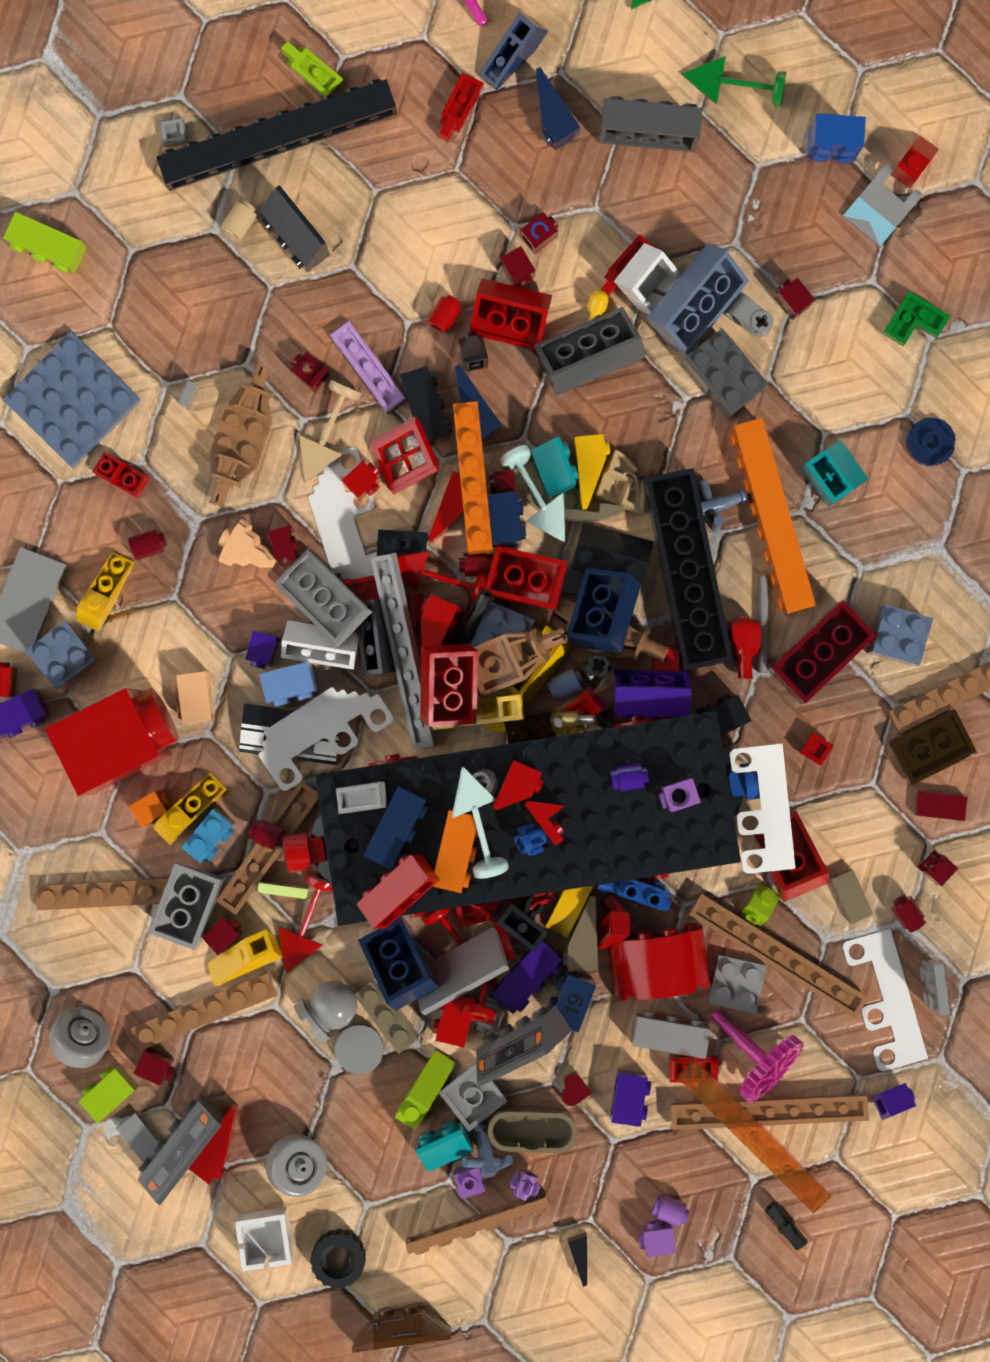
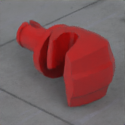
M739 616L727 621L730 629V639L734 648L731 649V652L735 654L738 660L737 679H752V657L754 654H759L761 647V625L757 620L746 616Z

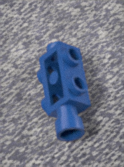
M642 878L597 886V890L602 892L610 891L662 911H668L672 901V897H669L670 892L665 889L666 885L652 880L651 884L643 882ZM633 887V893L627 894V889ZM656 895V901L650 902V898Z

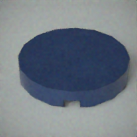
M924 418L915 423L908 431L906 438L907 451L910 457L918 464L927 467L937 466L947 461L953 454L956 441L955 434L951 426L944 420Z

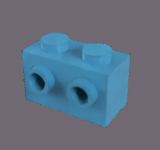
M212 809L181 848L199 863L206 860L210 862L219 851L216 848L221 841L226 842L233 834L232 827L236 823L219 809Z

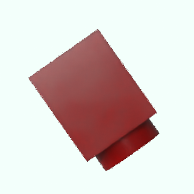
M124 688L44 728L77 796L95 794L171 756L172 753L168 746L179 741L174 721L163 700L153 688L144 692L138 689Z

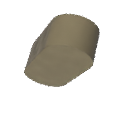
M505 1106L497 1109L490 1116L488 1137L493 1146L501 1151L562 1153L574 1145L577 1138V1128L573 1116L561 1108Z

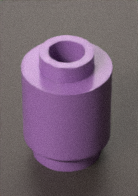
M657 1195L651 1214L657 1216L656 1219L679 1227L681 1223H686L690 1210L686 1209L687 1203L666 1195L663 1197Z

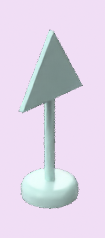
M522 445L511 449L499 460L500 467L503 470L518 469L541 508L540 511L526 520V522L565 542L564 493L546 505L523 466L531 458L530 448L527 445Z
M462 767L452 818L472 810L485 858L474 865L473 874L475 878L480 879L494 877L506 872L509 866L505 858L490 856L478 807L496 799Z

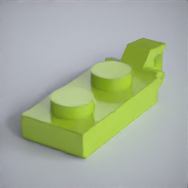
M288 41L281 48L282 54L289 59L287 64L291 69L324 97L333 95L344 82L342 77L309 49H304L301 46L297 50Z

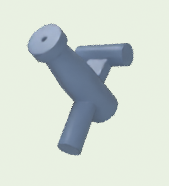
M707 480L698 482L704 501H701L703 515L712 513L713 523L711 529L714 532H718L724 522L723 517L719 516L718 511L725 510L740 502L742 504L748 503L745 489L738 490V493L713 498Z
M482 1124L473 1128L474 1133L477 1134L478 1158L464 1157L462 1159V1166L464 1168H480L481 1177L485 1178L496 1175V1172L513 1163L511 1155H506L501 1159L493 1157L487 1136L488 1125Z

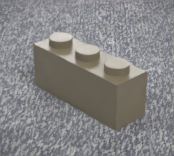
M375 977L355 991L354 996L398 1054L418 1040L419 1033L402 1010L395 1011L386 1004Z

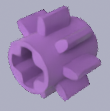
M521 1170L520 1175L514 1173L510 1182V1187L514 1189L512 1194L524 1201H529L531 1196L537 1198L541 1188V1184L537 1183L538 1176L526 1170Z

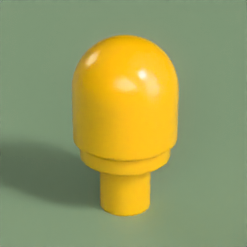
M596 290L590 295L587 304V311L590 314L587 322L599 317V315H603L606 311L609 298L604 291Z

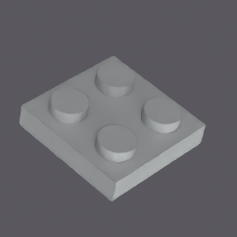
M718 954L708 1003L757 1014L767 966Z
M934 959L922 960L923 967H920L921 980L925 981L926 991H923L925 1006H928L930 1010L940 1016L950 1015L944 965Z
M476 1062L439 1091V1094L468 1131H471L508 1102V1099L494 1081L480 1087L478 1086Z

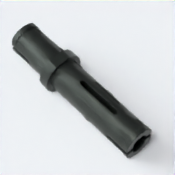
M486 589L479 591L464 621L457 626L456 634L449 645L467 644L469 640L473 639L477 625L494 599V595Z

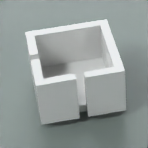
M644 243L614 282L639 311L649 315L663 298L654 293V289L666 295L679 279L681 273L662 250Z
M288 1207L238 1215L235 1226L238 1244H241L239 1253L242 1272L265 1268L268 1256H271L269 1267L292 1264L295 1254Z

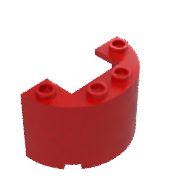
M699 923L685 924L684 929H678L679 932H677V929L662 930V935L652 936V932L637 934L638 938L632 939L631 936H628L626 939L607 947L614 998L629 1000L628 996L634 995L636 1000L660 999L695 993V987H701V990L709 988L711 982L703 926L699 927Z

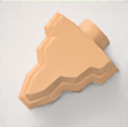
M242 518L233 530L226 528L219 540L218 545L223 547L218 560L221 563L229 566L234 563L241 566L251 563L259 568H273L276 563L271 551L261 545L260 536L252 531V525Z

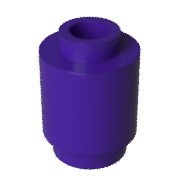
M641 763L616 766V769L610 770L613 790L619 789L622 792L642 789L645 787L644 783L649 782L647 768H642Z

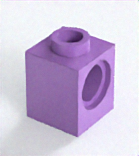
M687 778L661 787L663 793L659 794L663 809L668 807L669 812L701 803L693 778ZM680 788L684 791L685 798L682 802L675 803L672 800V792Z
M460 1166L454 1169V1177L461 1199L485 1192V1182L483 1177H481L480 1168H464Z

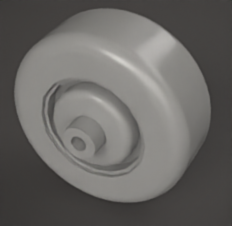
M76 1007L62 1012L57 1017L50 1029L48 1041L52 1053L60 1062L74 1068H86L93 1066L102 1059L111 1042V1031L105 1019L97 1012L87 1008Z
M301 1134L287 1135L278 1140L270 1149L266 1159V1174L269 1182L275 1189L290 1197H303L315 1191L322 1183L327 1171V1158L321 1145Z

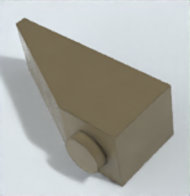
M589 894L567 942V950H562L563 965H568L569 972L598 970L596 902L594 894Z

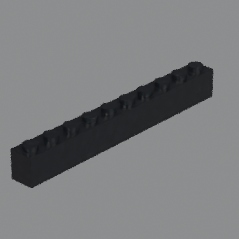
M375 79L370 81L367 86L361 88L351 87L345 93L337 96H325L320 102L314 104L312 102L304 103L299 106V109L293 111L283 110L278 112L275 117L269 119L260 118L255 120L253 124L245 127H233L228 133L222 135L220 133L212 134L207 137V140L201 142L192 141L177 150H165L156 158L165 185L169 191L397 115L396 104L387 79L382 81L381 79Z

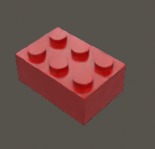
M470 644L421 647L420 720L428 727L477 724L478 650Z

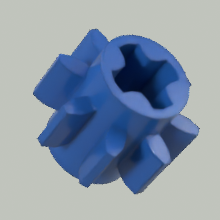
M533 823L517 828L519 835L515 836L514 841L517 849L522 854L527 852L528 856H534L544 851L541 845L546 843L547 839L540 826L534 827Z

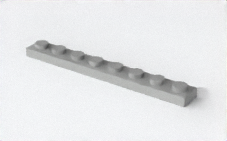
M396 553L371 557L413 749L435 746L438 744L436 731L420 720L421 663Z

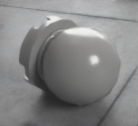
M328 981L316 987L311 993L309 1002L301 998L294 1005V1009L301 1021L307 1019L313 1027L309 1032L322 1044L331 1039L330 1030H339L351 1022L356 1014L358 1004L354 991L348 985L340 981Z

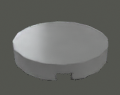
M353 1024L345 1028L338 1036L335 1044V1056L339 1064L346 1071L354 1074H364L375 1069L384 1053V1044L380 1034L365 1024Z

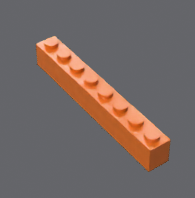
M763 418L734 425L731 429L732 433H729L732 447H736L738 452L736 463L739 471L743 470L745 480H742L746 494H750L752 503H749L751 515L756 517L758 522L756 527L757 537L759 541L763 540L765 550H762L763 558L766 564H770L772 573L769 574V579L772 587L777 589V607L779 611L783 610L784 615L815 607L816 603Z

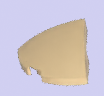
M618 450L613 451L593 497L608 504L625 506V510L642 514L645 506L644 484L638 483V479L634 474L637 472L635 465Z

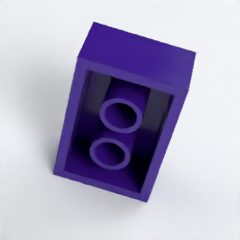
M614 669V715H619L623 718H631L637 715L649 719H655L659 716H669V718L689 716L692 689L688 671Z

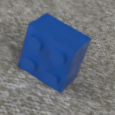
M817 113L808 129L806 158H813L815 162L837 160L840 164H849L855 161L864 147L866 117Z

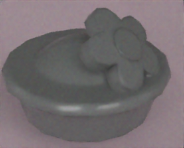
M488 769L475 773L473 777L494 796L498 788L496 775Z

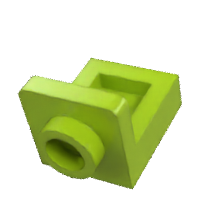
M760 882L740 914L748 922L761 926L770 919L780 899V895Z

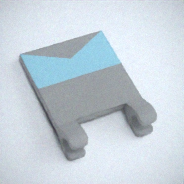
M884 165L842 216L878 247L883 244L922 197V193L916 189L903 202L887 189L883 182L892 172V168L888 165Z

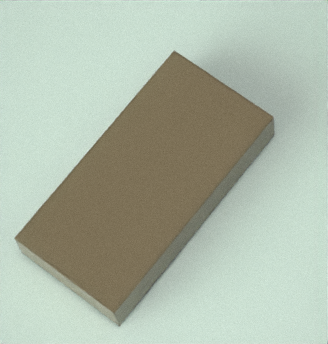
M853 869L830 878L850 924L873 915Z

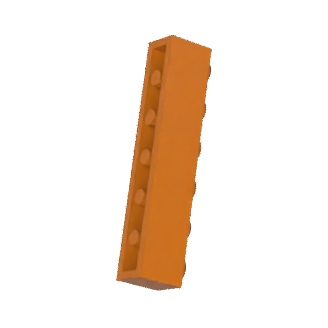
M478 401L453 404L468 555L493 552Z

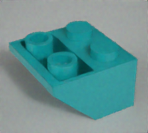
M560 436L531 450V457L545 495L551 497L574 490L579 478L575 465L569 464L570 451L566 441L561 442Z
M842 440L825 449L801 467L828 507L869 480Z
M455 1119L449 1120L441 1125V1129L435 1132L430 1129L419 1135L420 1138L417 1139L415 1152L428 1172L473 1152L474 1146L465 1126L460 1120L457 1122Z

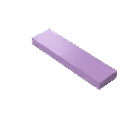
M350 321L330 334L331 339L387 414L407 400Z

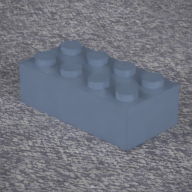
M707 243L646 319L670 348L688 356L749 280L727 250Z

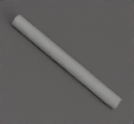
M768 575L759 576L758 621L761 625V647L758 654V673H768Z

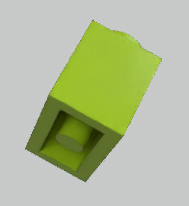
M120 1064L115 1069L110 1066L100 1075L102 1081L96 1086L92 1082L81 1092L84 1097L78 1102L97 1124L139 1087Z

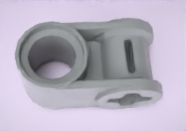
M743 293L738 295L725 313L730 320L742 326L756 337L766 336L773 324L770 313ZM765 321L764 326L760 328L756 326L757 322Z

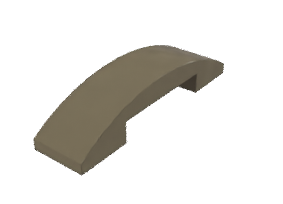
M527 493L526 502L540 511L541 508L533 494ZM540 495L546 505L551 502V496ZM600 503L598 512L564 508L565 521L578 523L600 522L623 514L625 506Z

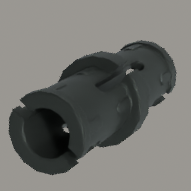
M777 1201L772 1202L766 1207L765 1212L776 1224L778 1232L784 1234L795 1250L803 1248L808 1240L798 1230L794 1219L783 1211Z

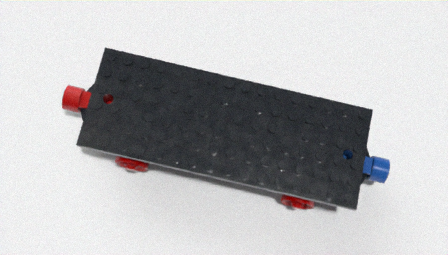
M717 711L664 720L661 717L644 720V716H634L629 718V722L615 724L613 728L417 758V756L400 758L399 754L386 755L385 761L368 763L369 766L315 774L321 815L315 821L310 836L308 832L284 836V858L289 873L312 870L315 864L322 876L331 882L338 926L367 922L368 920L357 906V903L363 899L362 895L368 889L376 887L381 882L380 879L384 874L398 867L394 865L390 870L363 856L387 808L339 814L336 788L385 782L387 807L398 786L427 799L424 805L428 806V809L422 820L417 818L413 826L417 831L411 843L405 842L401 851L405 852L404 857L409 854L422 855L433 871H435L449 809L453 810L462 767L472 776L483 769L492 771L498 781V788L493 796L496 799L511 764L515 760L542 772L540 778H543L544 782L539 793L533 792L532 797L498 810L493 808L495 801L478 807L490 856L505 858L509 869L494 877L475 878L473 867L485 858L480 839L474 837L472 847L477 848L474 863L469 862L466 871L471 873L468 888L463 887L462 893L432 886L400 916L409 915L410 918L424 916V912L654 876L655 879L667 878L670 873L741 862L734 817L739 813L743 796L746 801L760 799L757 771L741 773L732 771L730 756L723 752ZM641 763L642 768H647L649 782L644 783V788L622 792L619 789L613 790L610 770L616 769V766ZM750 763L740 764L739 767H747ZM687 778H693L701 803L674 812H669L668 807L663 809L659 794L663 793L661 787ZM678 788L672 792V800L675 803H680L684 800L685 793L682 789ZM530 800L564 805L562 809L548 818L550 822L556 820L564 832L560 835L564 840L555 846L544 831L547 839L546 843L541 845L544 851L534 856H528L527 852L522 854L517 849L514 841L515 836L519 835L517 828L533 823L534 827L540 826L524 803Z

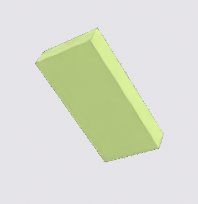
M261 881L258 885L259 893L306 899L310 891V887Z

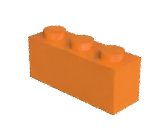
M449 809L434 871L440 880L433 887L462 893V888H468L471 873L466 871L468 863H474L477 848L472 846L474 837L479 838L472 814L464 813L452 818L453 810Z

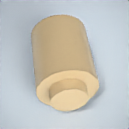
M246 201L242 203L236 202L221 228L241 241L257 217L254 213L256 209Z

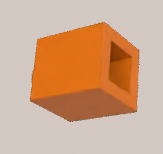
M157 790L133 803L129 808L140 826L145 827L164 815L169 810L168 806L171 803L164 792L160 793Z

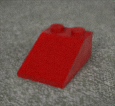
M497 545L485 589L494 595V599L556 610L568 562Z
M431 595L429 599L426 598L420 609L423 612L421 616L422 646L449 645L465 609L434 595Z
M797 811L790 813L795 869L769 871L783 902L828 884L829 872ZM764 833L753 834L759 849H764Z

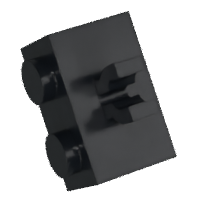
M378 529L376 556L390 553L403 555L427 551V532Z
M526 896L520 910L512 903L502 900L488 919L524 947L534 952L548 934V931L533 920V917L540 914L544 907L538 903L534 909L530 910V904L534 900L530 896Z

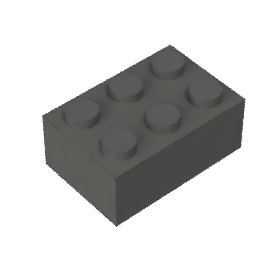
M723 328L689 354L681 364L727 420L769 385Z

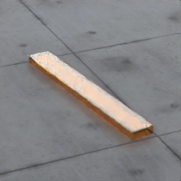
M696 1060L677 1076L813 1214L831 1198L830 1193Z

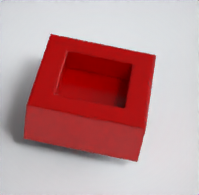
M811 732L799 754L822 766L834 745Z

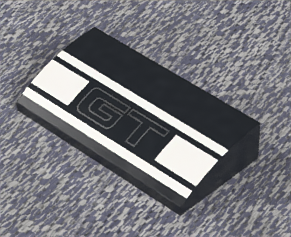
M244 703L239 752L259 755L264 750L262 742L267 739L264 731L296 710ZM341 732L335 737V742L338 746ZM325 736L292 759L336 765L338 753Z

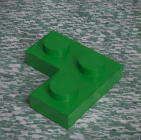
M908 291L882 334L901 346L906 344L915 327L937 338L949 320L950 315Z

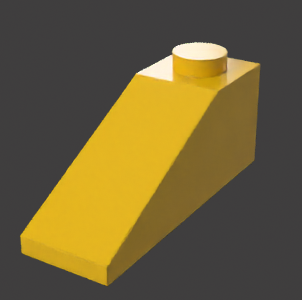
M604 434L574 437L576 468L579 476L580 506L583 511L588 509L606 461V455H610L609 440H604Z

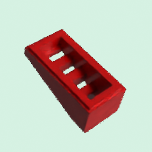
M611 911L596 926L598 949L603 950L626 939L630 935L629 913Z
M668 1055L669 1082L718 1081V1056H706V1059L686 1055ZM696 1062H701V1075H696ZM706 1062H711V1075H706ZM677 1063H682V1075H677ZM687 1063H691V1075H687Z

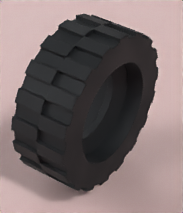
M330 1230L327 1234H323L315 1243L310 1259L311 1269L316 1275L315 1278L318 1281L320 1280L324 1286L342 1289L345 1286H351L355 1280L357 1281L360 1278L365 1266L366 1251L363 1248L364 1244L358 1239L356 1234H352L348 1230ZM343 1247L349 1252L351 1260L346 1269L336 1271L328 1266L326 1256L330 1249Z

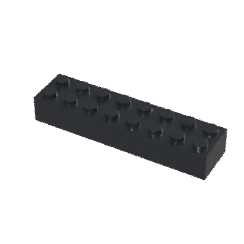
M694 468L646 477L643 483L677 649L680 650L681 670L688 671L731 662L733 657Z

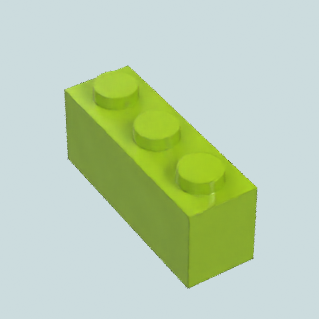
M17 212L14 213L3 237L9 244L8 248L20 254L23 251L32 254L31 258L42 264L45 261L54 264V269L65 274L67 271L76 273L87 249L82 241Z

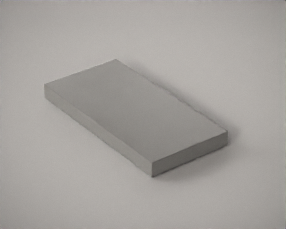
M20 547L0 597V644L26 653L25 650L38 641L67 568L66 564Z
M309 549L274 583L337 647L372 613Z
M494 927L428 963L439 987L417 999L420 1012L427 1015L509 970L498 932Z

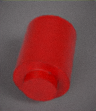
M447 295V297L441 296L427 319V324L435 330L447 334L462 310L459 306L460 301L451 295Z

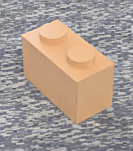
M209 672L176 675L177 681L173 682L175 695H179L180 705L176 706L178 719H182V724L215 720Z

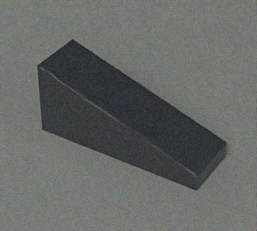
M585 1232L568 1238V1244L583 1287L587 1286V1233Z

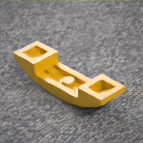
M522 694L477 700V724L432 727V730L525 719Z
M593 886L563 890L545 927L568 937Z

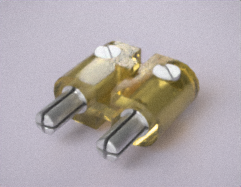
M554 711L550 719L552 732H556V736L584 732L586 724L597 723L595 715L585 716L582 711Z

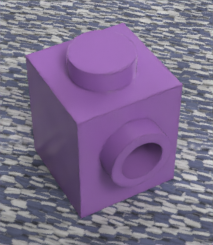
M654 1220L642 1226L643 1234H638L640 1250L645 1249L647 1257L676 1253L674 1232L671 1224Z

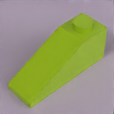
M435 1049L398 1107L395 1118L416 1131L456 1062Z

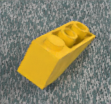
M112 551L77 606V622L96 631L100 630L134 565L133 561Z
M209 772L157 820L153 829L171 845L227 789Z
M265 929L243 939L207 965L216 987L283 957L275 935Z

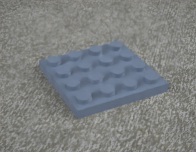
M70 331L3 401L74 469L136 407L141 399Z

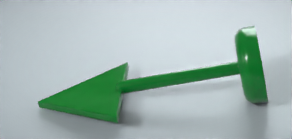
M726 56L681 74L716 105L720 85L724 83L773 91L772 104L781 107L787 76L786 71H779L776 74L774 85L722 77Z

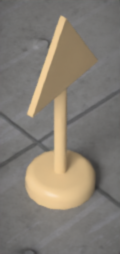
M334 380L330 381L329 389L340 395L320 442L316 443L299 435L305 483L343 455L325 447V443L345 397L357 401L362 394Z

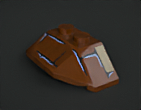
M407 1304L401 1309L394 1310L393 1307H384L371 1316L355 1337L352 1353L451 1340V1326L425 1306Z

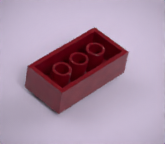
M841 600L787 649L768 670L800 704H806L877 635L844 600Z

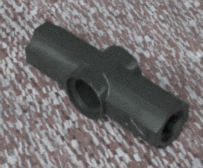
M601 651L580 664L591 683L613 670Z

